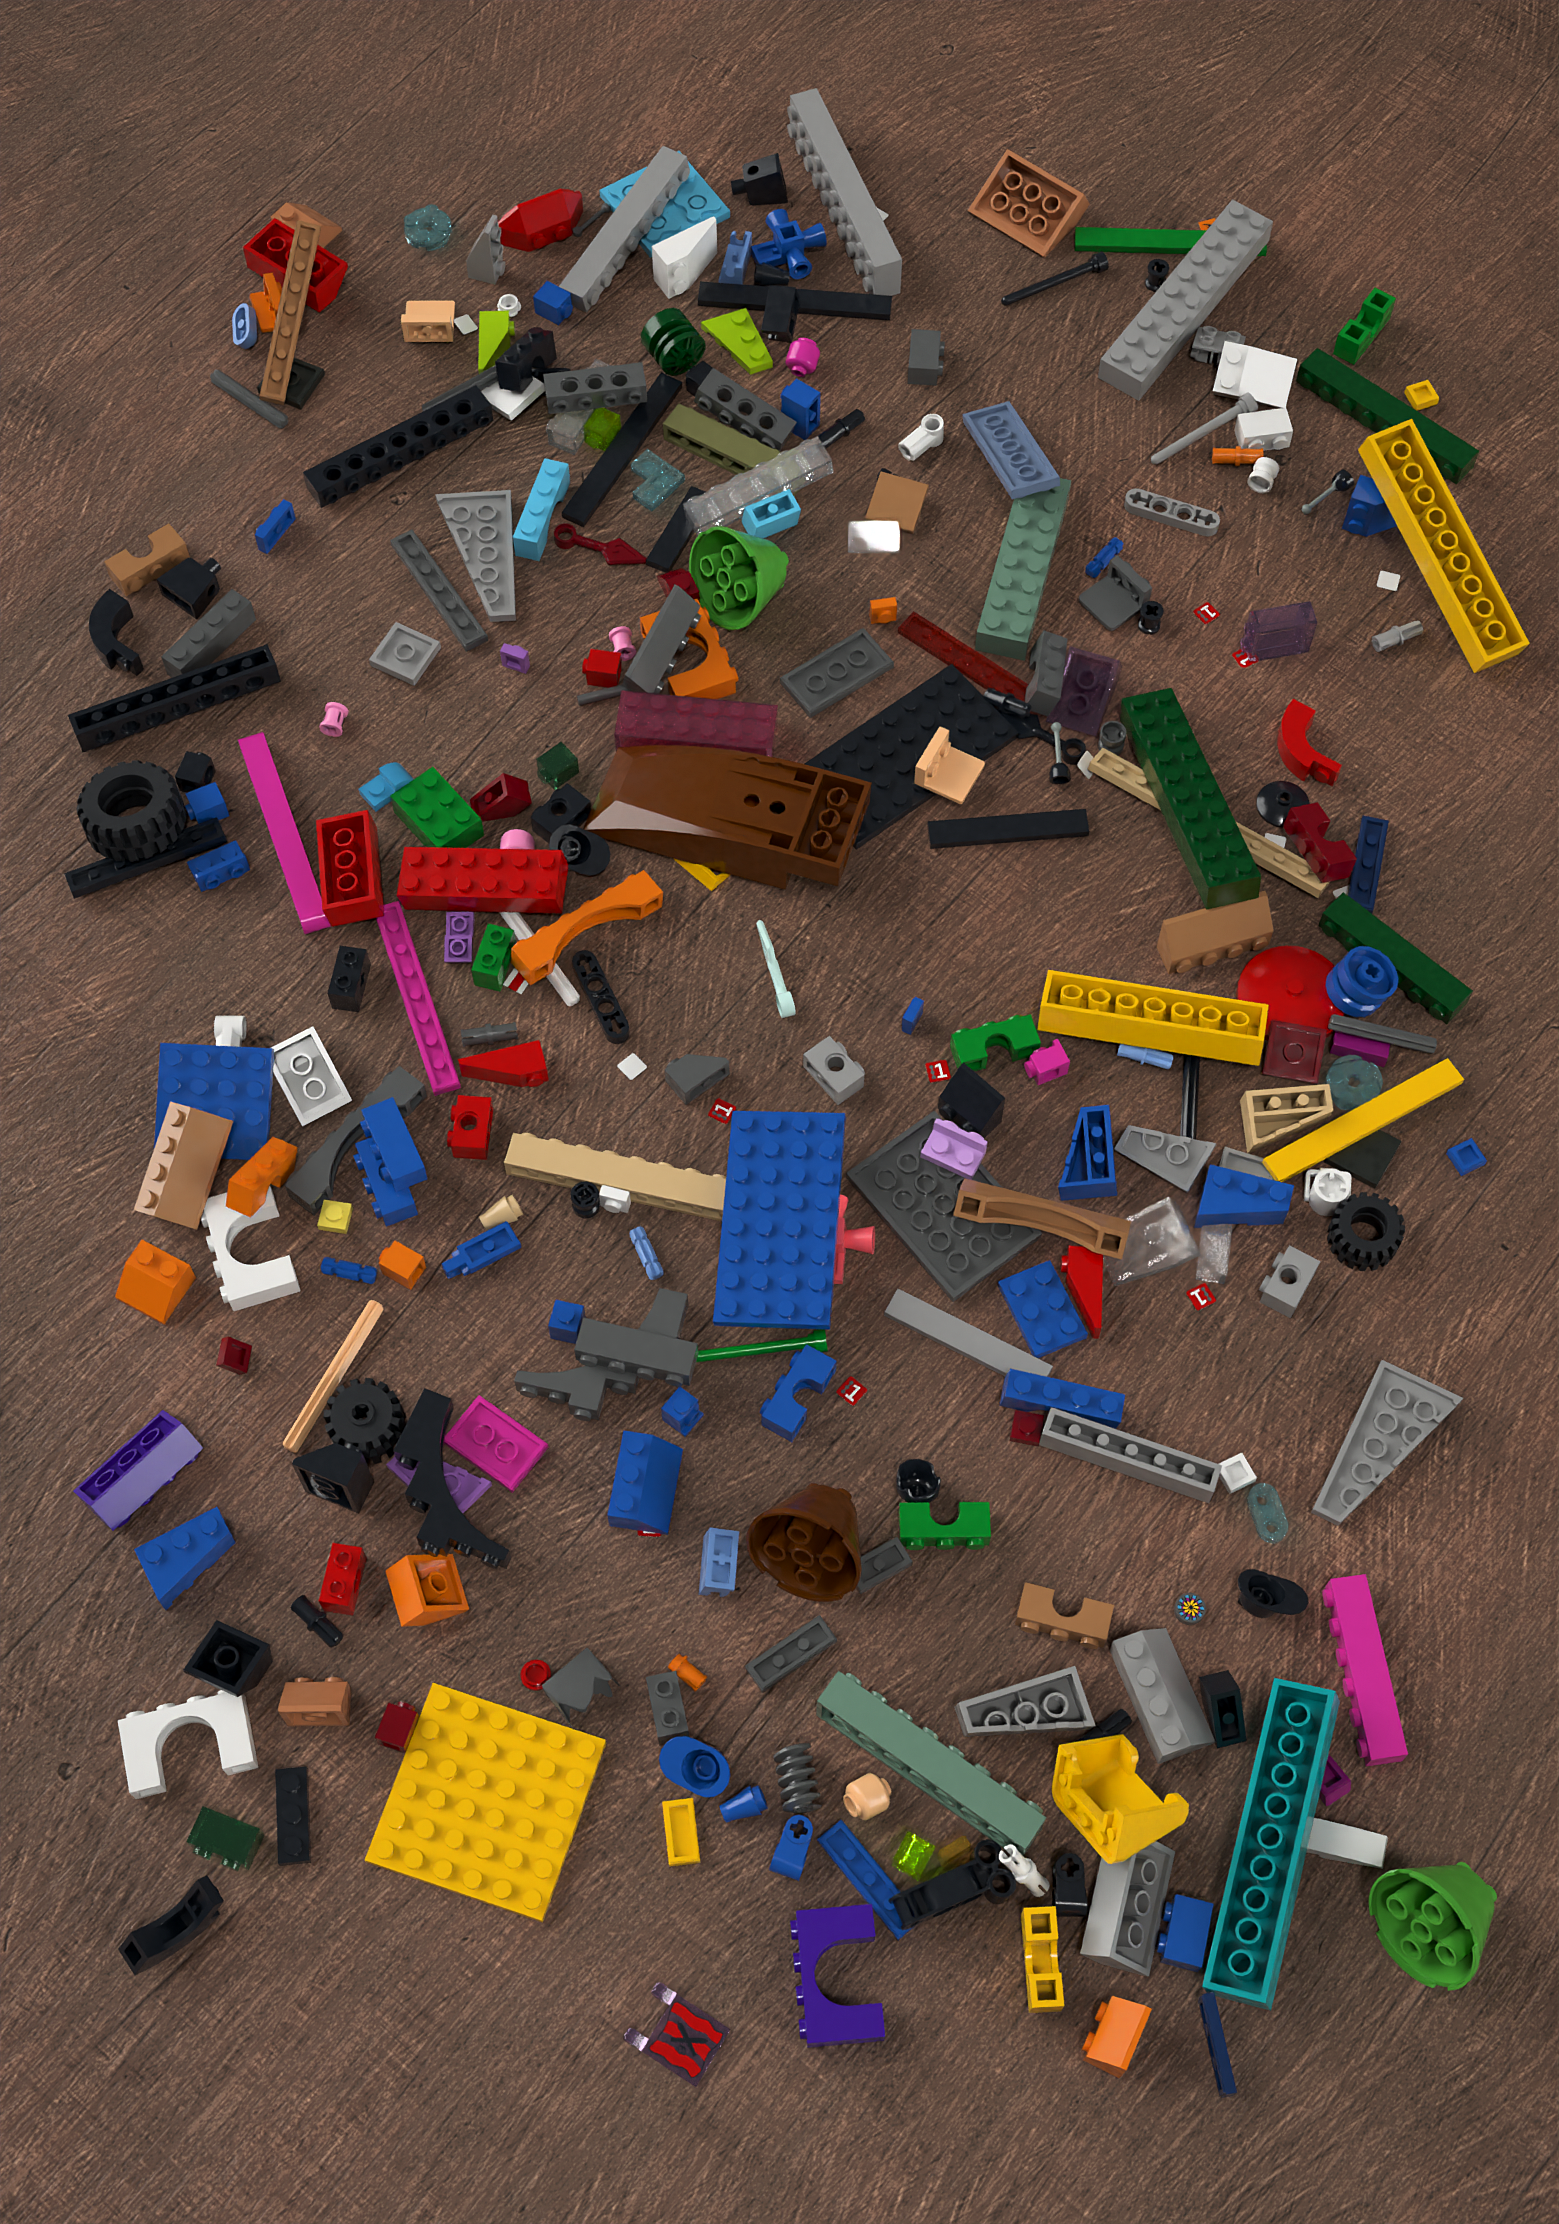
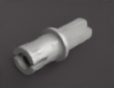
M1413 621L1401 627L1395 625L1391 630L1373 636L1372 645L1377 652L1394 645L1400 646L1405 640L1422 634V624L1420 621Z

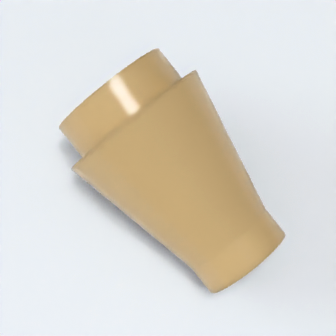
M512 1194L509 1197H502L484 1214L480 1215L479 1218L486 1231L505 1221L508 1223L518 1221V1217L523 1215V1212Z

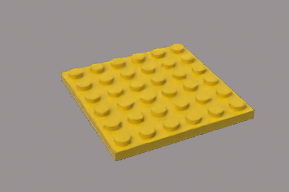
M432 1683L365 1857V1862L543 1923L605 1749L606 1740Z

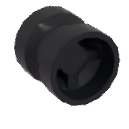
M587 1181L577 1183L570 1193L572 1209L580 1218H591L600 1209L598 1189L593 1183Z

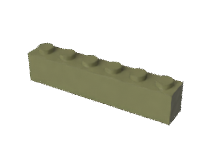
M678 403L663 423L664 440L774 494L790 489L795 497L806 482V465L800 460L788 457L777 449H772L754 438H749L739 433L734 428H729L713 418H708L696 412L693 408Z

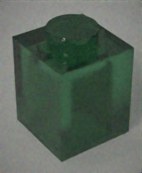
M559 742L536 759L539 779L544 784L548 783L554 790L579 773L578 758L562 742Z

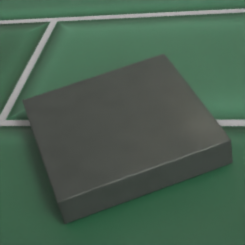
M294 358L285 404L301 410L325 376L324 369ZM262 379V381L260 382V384L257 386V390H258V393H259V394H260V391H261L263 379Z
M1377 1130L1326 1158L1325 1163L1340 1171L1350 1173L1351 1177L1376 1189L1402 1141L1381 1130Z

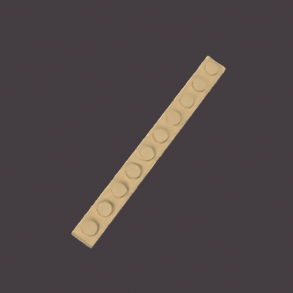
M1102 748L1091 760L1088 767L1089 771L1161 810L1141 768L1105 748ZM1236 822L1256 864L1319 898L1330 882L1321 883L1316 874L1312 872L1306 860Z

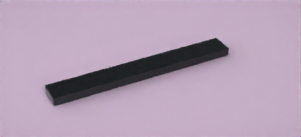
M700 281L698 306L733 309L746 308L747 310L765 311L769 286ZM797 289L801 298L798 309L799 314L890 320L892 296Z
M664 373L659 374L647 391V402L637 405L562 511V518L585 527L682 389V381Z

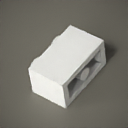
M1286 408L1238 414L1234 429L1238 445L1241 448H1263V451L1289 447L1293 434Z

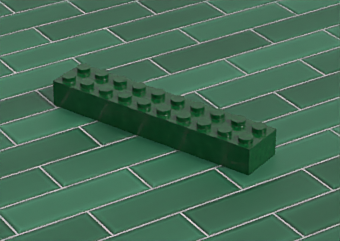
M1167 688L1122 698L1120 722L1126 728V735L1206 910L1259 898L1261 874L1173 689Z

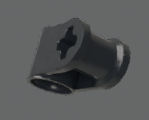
M1063 1854L1053 1865L1052 1906H1056L1057 1917H1086L1087 1893L1084 1863L1076 1854ZM1066 1862L1069 1863L1070 1868L1075 1869L1070 1877H1067L1066 1871L1061 1870Z

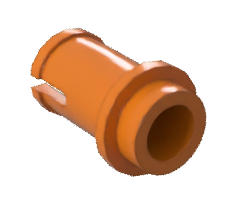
M679 1653L669 1664L668 1668L671 1672L676 1671L677 1676L696 1692L708 1676L687 1660V1655L683 1657Z

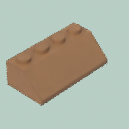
M1266 891L1259 892V898L1208 910L1204 908L1164 920L1157 949L1168 974L1175 972L1184 973L1198 965H1211L1218 959L1225 957L1234 958L1245 951L1252 949L1257 951L1269 945L1273 934V925Z
M170 1102L134 1210L197 1230L233 1121L189 1106Z

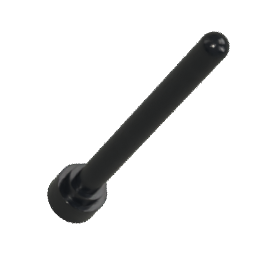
M1102 251L1093 254L1087 263L1003 296L1001 303L1004 306L1010 305L1091 271L1093 273L1104 272L1109 268L1107 257Z

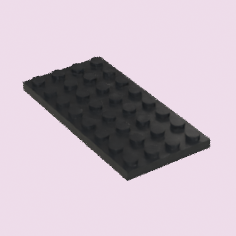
M950 664L804 763L805 765L872 782L870 803L853 845L856 850L936 795V793L914 784L915 766L939 727L949 730L948 742H951V747L982 761L987 760L1017 739L1019 732L990 702L983 699L984 696L953 664Z

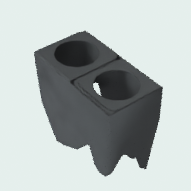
M586 1647L566 1666L547 1680L542 1687L546 1696L571 1727V1708L579 1712H586L593 1694L601 1693L606 1697H613L607 1681L612 1679L618 1686L620 1685Z

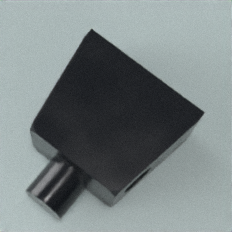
M778 153L744 164L742 166L743 178L731 181L733 195L747 193L749 204L752 206L788 203L786 183Z
M187 558L157 579L161 594L197 620L220 590L215 574L221 570V566L213 558H209L203 565L192 558Z

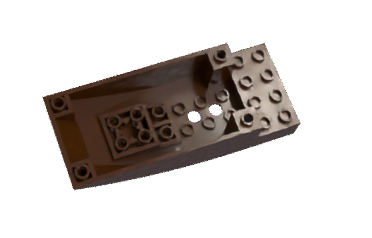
M677 745L618 747L583 829L607 840L692 864L703 865L710 869L785 890L791 874L838 886L870 803L872 782L798 762L735 750ZM748 796H755L760 802L755 807H749L744 803V800ZM774 803H780L785 806V811L781 814H774L770 811V806Z

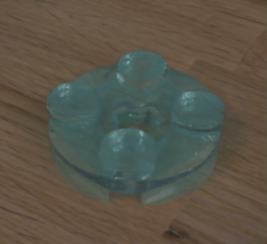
M427 205L425 208L415 210L405 216V238L412 247L419 249L418 246L426 247V250L439 249L450 240L449 235L452 233L451 220L436 205ZM432 227V230L427 231V229L424 230V228Z
M1347 1055L1337 1059L1332 1064V1067L1328 1070L1325 1084L1330 1085L1331 1099L1339 1109L1353 1110L1379 1096L1383 1085V1078L1380 1070L1374 1063L1370 1062L1369 1064L1367 1061L1362 1060L1361 1056ZM1354 1077L1355 1081L1358 1079L1361 1084L1358 1087H1352L1348 1084L1349 1078Z

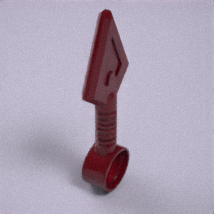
M568 523L559 524L554 529L555 544L561 549H570L578 545L601 552L608 565L646 564L647 558L621 538L607 543L591 540L590 538L577 535L575 527ZM564 532L572 535L569 540H562L558 536Z

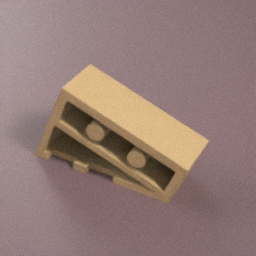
M1322 1084L1245 1091L1240 1099L1247 1153L1249 1154L1326 1121L1333 1112L1330 1085Z

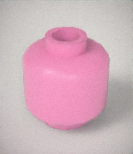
M513 829L505 832L501 837L500 849H535V841L529 832Z

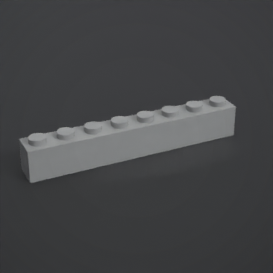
M665 146L661 147L559 285L560 288L571 293L573 307L587 313L591 306L597 303L599 295L605 287L610 285L618 269L620 270L624 266L629 254L635 251L638 242L644 234L649 232L652 223L657 216L659 217L662 214L665 205L670 199L674 198L682 182L688 179L690 168L687 156Z

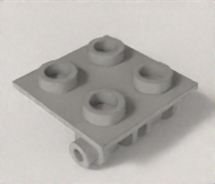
M1212 326L1199 327L1190 357L1195 358V361L1207 363L1209 351H1211L1209 364H1211L1214 352L1219 353L1216 365H1219L1224 342L1244 345L1246 336H1242L1236 331H1217Z

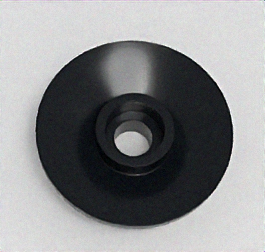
M1275 781L1265 785L1260 790L1256 800L1259 815L1267 823L1284 828L1283 825L1290 808L1310 804L1304 790L1298 785L1287 781Z

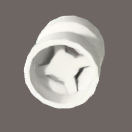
M1261 457L1256 460L1253 472L1247 481L1248 486L1258 493H1267L1271 490L1274 483L1273 479L1277 477L1279 472V465L1276 461L1267 457Z

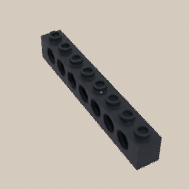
M477 385L304 471L306 488L321 508L333 504L338 499L354 493L394 471L400 470L403 466L419 460L459 438L465 437L470 432L480 427H485L494 421L492 406Z
M268 644L69 714L68 717L82 752H86L281 682L276 662Z

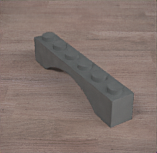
M400 1066L393 1072L387 1073L381 1085L375 1091H371L365 1096L363 1104L356 1111H352L346 1116L344 1124L337 1131H332L327 1136L323 1146L308 1156L306 1163L299 1171H294L288 1177L285 1184L288 1196L315 1216L322 1208L323 1201L330 1200L333 1197L334 1181L345 1154L364 1135L360 1125V1121L364 1120L361 1110L393 1097L401 1116L407 1117L427 1097L424 1084Z

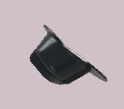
M568 824L554 830L550 837L549 850H562L569 865L568 869L583 875H596L605 870L610 862L611 853L609 846L597 834Z
M1247 1569L1241 1572L1238 1577V1587L1241 1591L1238 1603L1255 1617L1269 1618L1275 1613L1286 1615L1300 1614L1306 1610L1309 1603L1304 1589L1290 1580L1256 1569Z

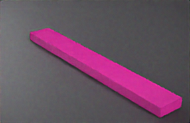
M396 901L383 905L384 916L376 918L434 1096L461 1088L400 903Z

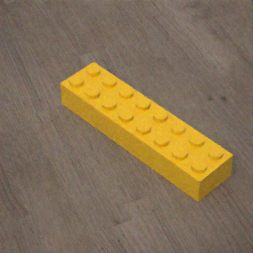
M1048 970L1037 1030L1259 1066L1269 1005Z

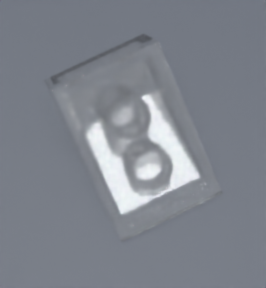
M1167 1197L1126 1218L1125 1220L1131 1221L1122 1259L1103 1255V1260L1113 1284L1117 1286L1176 1268L1201 1254L1180 1206L1170 1197Z

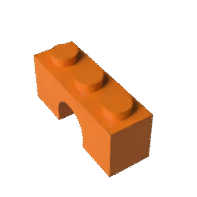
M272 1137L229 1179L226 1207L251 1218L265 1203L270 1184L280 1188L294 1172L298 1147Z

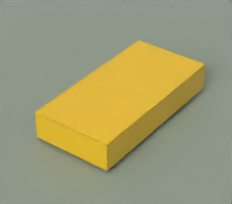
M693 1798L663 1801L669 1867L700 1863Z

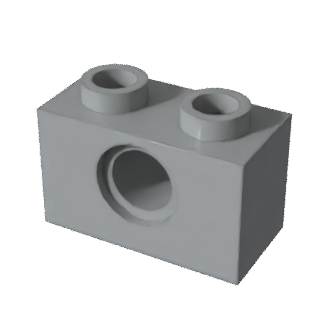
M830 1036L803 1054V1067L837 1105L864 1087V1069L857 1061L853 1062L847 1056V1051L840 1042H835ZM837 1066L842 1070L836 1072L830 1070V1068Z
M1289 1245L1285 1254L1278 1253L1272 1265V1268L1276 1269L1273 1276L1266 1275L1259 1288V1291L1263 1292L1260 1303L1291 1318L1310 1284L1320 1261ZM1281 1277H1288L1294 1283L1286 1284L1282 1281Z

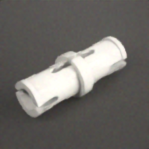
M1014 1845L1005 1846L1004 1849L1010 1854V1857L1001 1850L999 1860L1012 1871L1018 1883H1024L1034 1896H1043L1045 1893L1038 1885H1041L1048 1891L1049 1881L1037 1871L1035 1863L1029 1858H1024Z

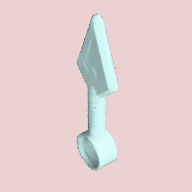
M758 920L756 924L765 959L774 983L776 1003L781 1018L793 1016L796 1014L792 995L785 987L778 961L775 958L774 948L763 921Z

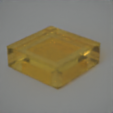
M961 1836L940 1849L937 1859L942 1867H945L969 1852L971 1844L966 1836Z

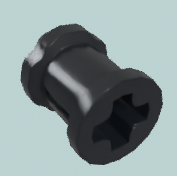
M1162 259L1151 260L1147 267L1149 275L1145 280V286L1153 292H1156L1165 282V276L1169 272V264Z
M1147 601L1141 606L1138 628L1142 633L1153 635L1160 630V619L1164 613L1161 604L1155 601Z

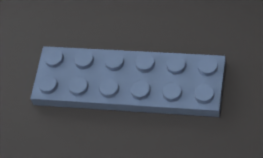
M1009 401L963 414L964 425L1011 499L1023 498L1029 494L1048 491L1051 488L1060 486L1059 475Z

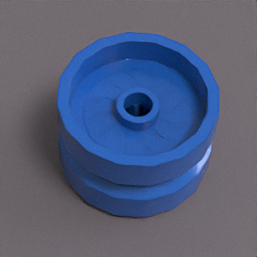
M1358 946L1350 950L1327 975L1325 986L1329 998L1343 1013L1353 1017H1366L1373 1014L1383 1002L1392 996L1398 986V975L1395 966L1382 952L1371 947Z

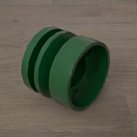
M667 308L656 313L645 324L640 335L641 343L651 356L654 357V360L665 374L670 376L681 375L687 372L699 362L706 349L704 339L683 312L677 308Z

